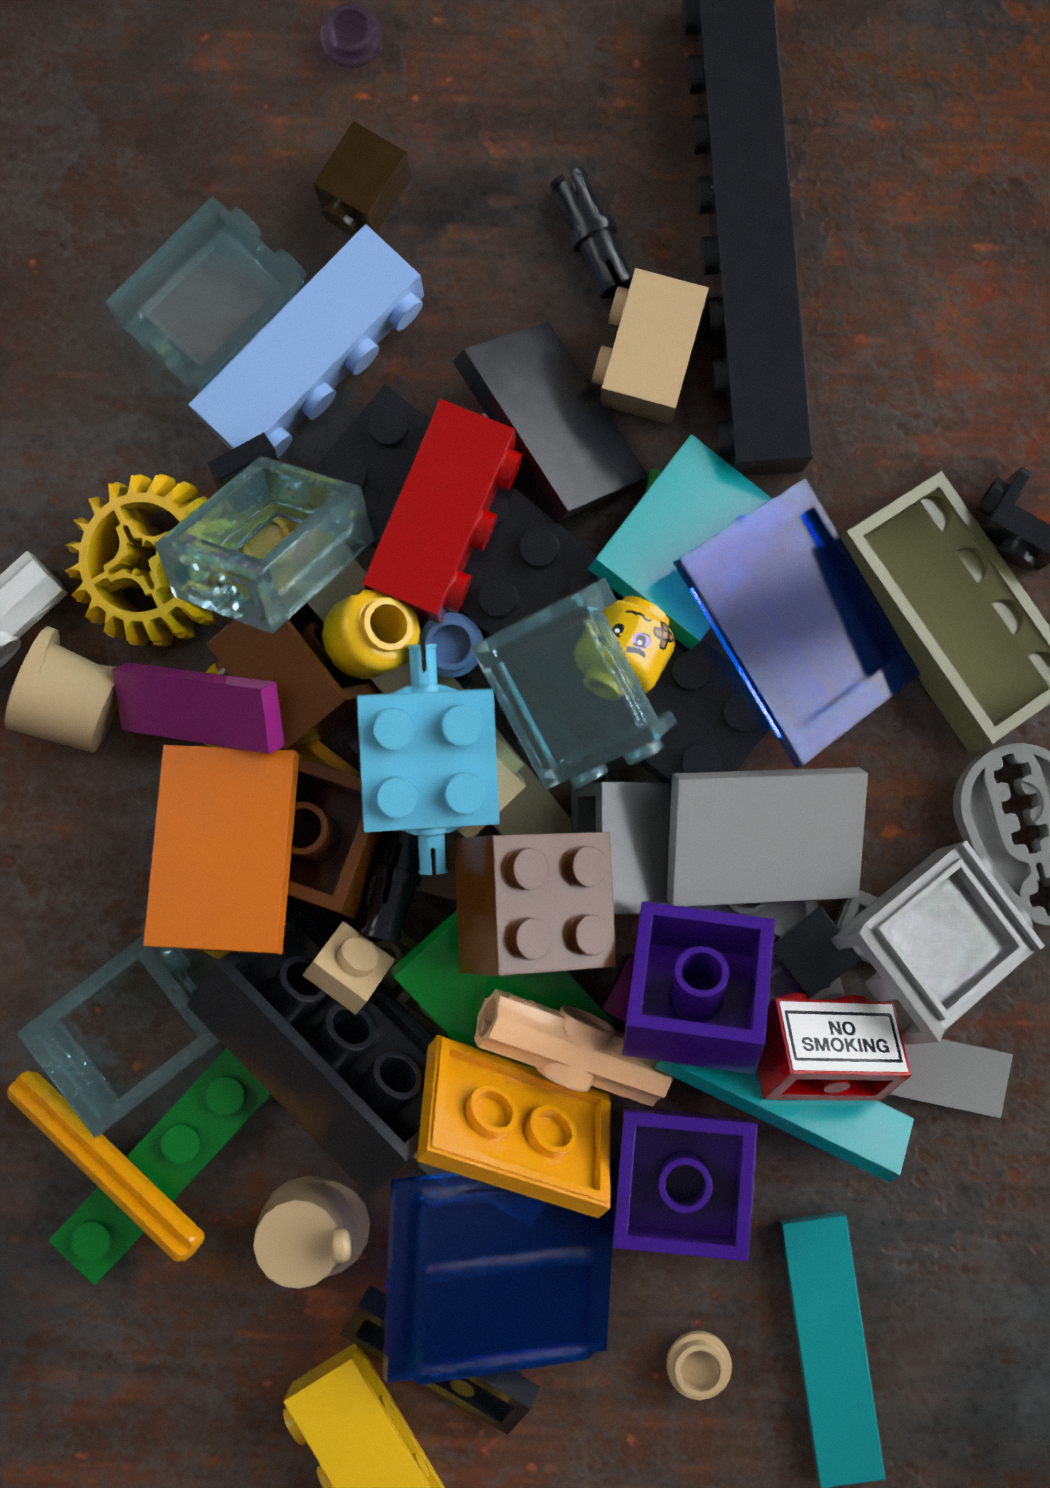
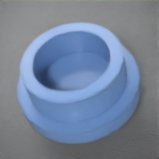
M446 613L441 624L430 620L422 629L419 637L423 662V644H437V674L443 677L453 678L469 673L478 664L483 653L484 643L479 627L473 620L463 614Z

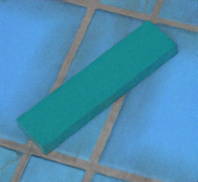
M656 1061L654 1068L889 1183L901 1174L914 1118L879 1101L763 1100L758 1070H756L755 1074Z
M843 1211L780 1219V1230L818 1484L820 1488H830L886 1480L847 1216Z

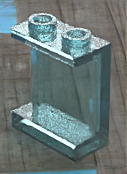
M605 577L495 632L470 647L491 688L494 689L496 698L545 790L569 780L573 789L582 787L607 773L609 770L605 763L621 756L624 757L628 765H631L653 755L664 747L660 737L677 723L671 710L658 716L655 714L602 611L617 601Z

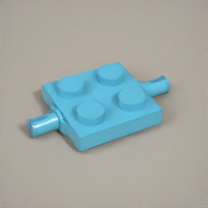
M423 644L424 671H422L421 645H407L409 649L410 685L391 693L356 695L364 832L401 830L418 835L419 874L432 875L431 849L433 848L434 871L439 875L448 872L446 868L445 833H450L463 826L500 824L494 689L456 690L438 684L437 644Z

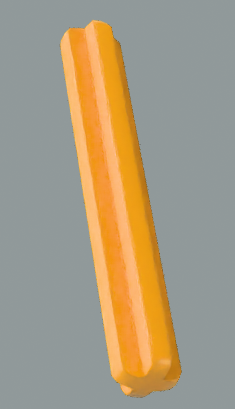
M26 1070L17 1076L16 1080L7 1089L8 1099L173 1261L188 1260L203 1243L205 1238L203 1231L38 1072Z

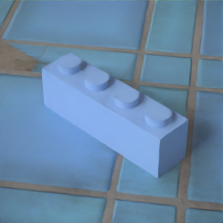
M365 224L188 405L198 419L230 450L264 432L275 448L279 458L292 442L293 437L290 433L306 417L313 420L330 406L336 396L334 388L350 372L358 375L373 362L380 349L377 344L393 328L400 331L415 319L423 306L421 299L424 297L421 275Z

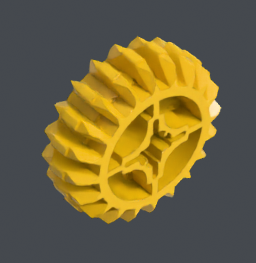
M138 474L131 475L129 487L119 482L108 483L109 501L100 497L88 499L94 513L92 519L80 517L73 520L79 530L84 531L81 542L72 541L65 544L70 552L79 554V563L64 570L69 577L82 580L81 585L71 596L77 602L90 603L84 617L88 618L92 623H105L104 632L108 636L122 639L126 636V641L131 645L144 647L151 640L155 646L166 647L170 644L172 645L174 635L179 639L185 640L195 637L194 621L203 625H210L215 622L213 614L208 607L210 602L220 605L230 602L225 592L218 589L221 580L232 581L238 577L234 570L223 567L224 559L232 557L238 552L235 544L220 541L232 526L229 525L226 519L213 517L218 508L216 502L206 496L198 498V488L185 481L177 484L174 478L163 474L155 475L153 481H151L149 477ZM157 512H170L180 522L183 530L176 534L167 531L161 534L159 528L150 525L147 516ZM189 564L188 573L183 582L184 571ZM128 587L142 588L145 595L154 598L158 608L141 612L130 604L122 591Z

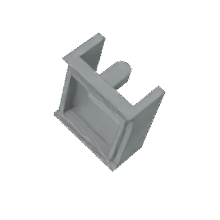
M967 841L935 850L830 939L838 950L858 946L877 971L866 981L869 992L882 1002L898 1000L913 1021L901 1031L903 1042L906 1045L940 1042L948 1027L1033 952L1041 950L1045 946L1032 929L1033 923L1028 913L1018 903L1010 900L994 878V870L988 859L982 853L973 849Z

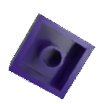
M642 901L622 1056L755 1074L765 1046L775 919Z
M624 1106L613 1248L748 1261L758 1123L749 1117Z

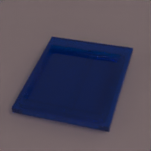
M806 478L792 485L749 514L737 517L735 523L673 562L795 768L806 764L854 725L863 722L868 714L921 674Z
M612 1157L610 1159V1209L599 1219L455 1173L391 1179L388 1266L385 1280L387 1289L383 1379L387 1383L414 1380L416 1383L423 1385L583 1361L590 1358L594 1352L607 1351L617 1161Z

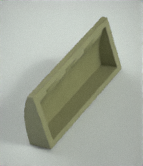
M942 471L849 529L828 547L969 754L994 744L1050 704V626Z

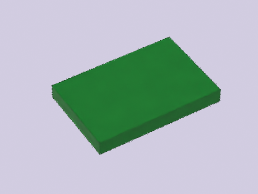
M457 910L390 969L393 977L452 1040L493 1054L496 1053L479 1048L474 1041V1036L477 1028V1017L484 1000L489 998L495 989L507 991L515 996L532 1000L558 1011L561 1006H572L589 1012L610 1025L614 1024L611 1018L568 970L502 976L459 973ZM502 1056V1057H504V1058H507V1059H510V1060H513V1061H516V1062H519V1063H522V1064H525V1065H528V1066H531V1067L536 1068L535 1066H532V1065H529V1064H526V1063H523V1062H520V1061H517V1060H514V1059H511V1058Z

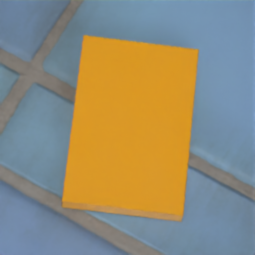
M440 1035L435 1037L427 1049L417 1162L598 1219L610 1209V1093L592 1087L587 1092L572 1090L549 1080L534 1067Z

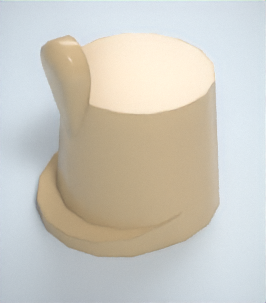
M46 626L32 643L15 679L6 707L4 720L6 729L88 752H95L105 738L118 708L112 669L116 667L97 664L60 646L59 631Z
M304 1176L288 1180L271 1193L261 1211L253 1246L257 1264L267 1278L282 1287L296 1289L316 1285L325 1277L343 1272L358 1260L368 1242L371 1222L366 1203L353 1187L339 1179Z

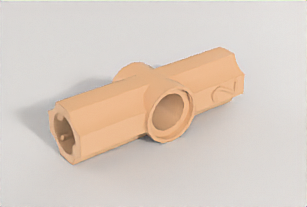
M495 989L489 998H485L477 1017L474 1041L479 1048L535 1066L549 1080L572 1090L587 1092L593 1086L614 1093L617 1096L653 1107L659 1099L665 1098L673 1080L672 1076L654 1068L657 1060L622 1056L624 1034L615 1031L603 1019L572 1006H561L558 1011L532 1000L515 996L507 991Z

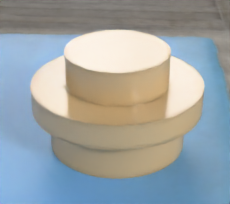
M692 1331L683 1334L672 1344L667 1354L666 1368L672 1385L679 1393L690 1399L705 1400L716 1396L726 1387L732 1373V1361L727 1347L718 1337L705 1331Z

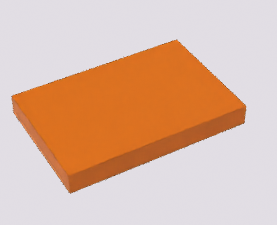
M163 745L143 946L150 948L283 954L300 756L295 750H276L267 754L227 747Z

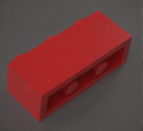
M443 399L439 400L363 580V587L399 600L401 603L413 608L417 615L439 624L442 623L447 609L456 613L459 611L472 579V575L463 572L473 548L484 551L497 520V514L489 511L498 487L509 491L522 460L523 454L514 450L516 446L515 428Z

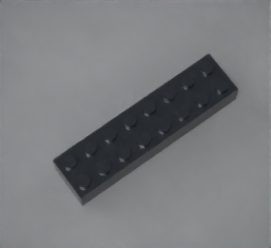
M384 384L303 481L304 486L314 501L376 550L431 420ZM513 486L510 487L509 491L498 487L489 508L490 512L497 514V520L484 551L482 552L474 548L471 551L463 572L472 575V579L465 599L457 613L473 620L479 627L484 639L659 781L670 783V790L672 789V773L737 771L785 712L787 707L703 639L692 650H689L675 639L674 651L655 686L644 695L631 696L623 694L620 699L615 700L595 692L585 681L587 673L578 663L576 647L596 611L605 602L622 600L624 597L588 570V567L598 556L595 552L559 523L555 522L554 519Z

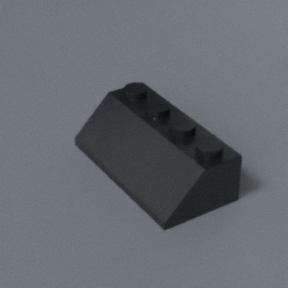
M298 902L286 911L282 955L230 952L215 963L186 1006L353 1181L372 1198L418 1152L427 1049L434 1038L380 983L365 1005L355 1015L302 976L332 934L301 902Z

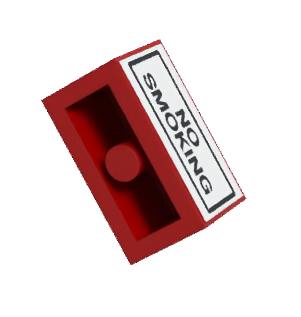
M802 993L784 994L770 1002L767 1013L765 1046L757 1067L763 1100L882 1101L912 1076L894 1002L867 1001L861 995H847L835 1000H813Z

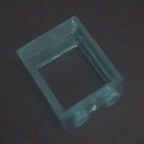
M260 456L158 540L155 546L174 597L273 634L370 545L374 538L360 486ZM277 516L301 523L261 559L237 551Z
M144 936L134 941L16 1033L94 1138L114 1127L221 1043L186 1006L198 989L185 972L191 967L186 955L181 949L143 946ZM141 962L197 1035V1038L126 1094L119 1097L63 1022Z

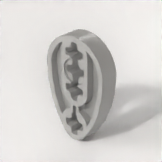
M1026 743L1003 745L980 754L963 770L954 790V817L962 840L967 841L973 849L979 851L988 859L994 870V878L1010 900L1018 903L1028 913L1033 924L1046 926L1050 925V912L1046 913V910L1041 906H1032L1029 895L1038 892L1039 886L1037 881L1040 879L1044 887H1050V751L1043 747ZM1005 756L1009 765H1020L1022 776L1014 780L1013 786L1017 795H1028L1031 800V807L1022 810V817L1027 826H1037L1040 830V837L1031 841V852L1028 851L1025 844L1013 843L1011 833L1020 830L1021 826L1016 814H1005L1002 810V802L1011 798L1008 783H997L994 779V771L1003 767L1001 758Z

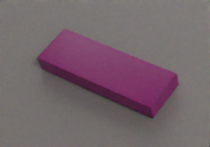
M125 663L112 669L123 731L267 754L285 746L276 682L136 663Z

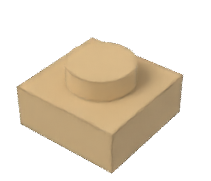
M342 921L302 976L356 1015L368 1001L395 959L346 922Z

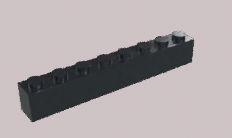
M682 0L684 36L694 35L695 55L687 56V90L689 95L699 96L700 115H693L691 120L692 151L694 155L703 154L705 171L704 176H697L696 205L698 215L708 214L710 236L701 238V267L703 275H713L715 296L706 298V329L708 336H718L719 359H711L710 364L711 391L713 397H723L724 420L716 421L715 424L716 453L722 459L727 458L728 464L743 476L803 472L813 458L775 0Z

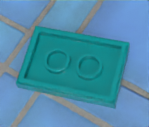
M691 434L594 559L588 570L622 597H640L658 606L669 618L668 627L672 631L674 638L689 650H692L705 636L790 512Z

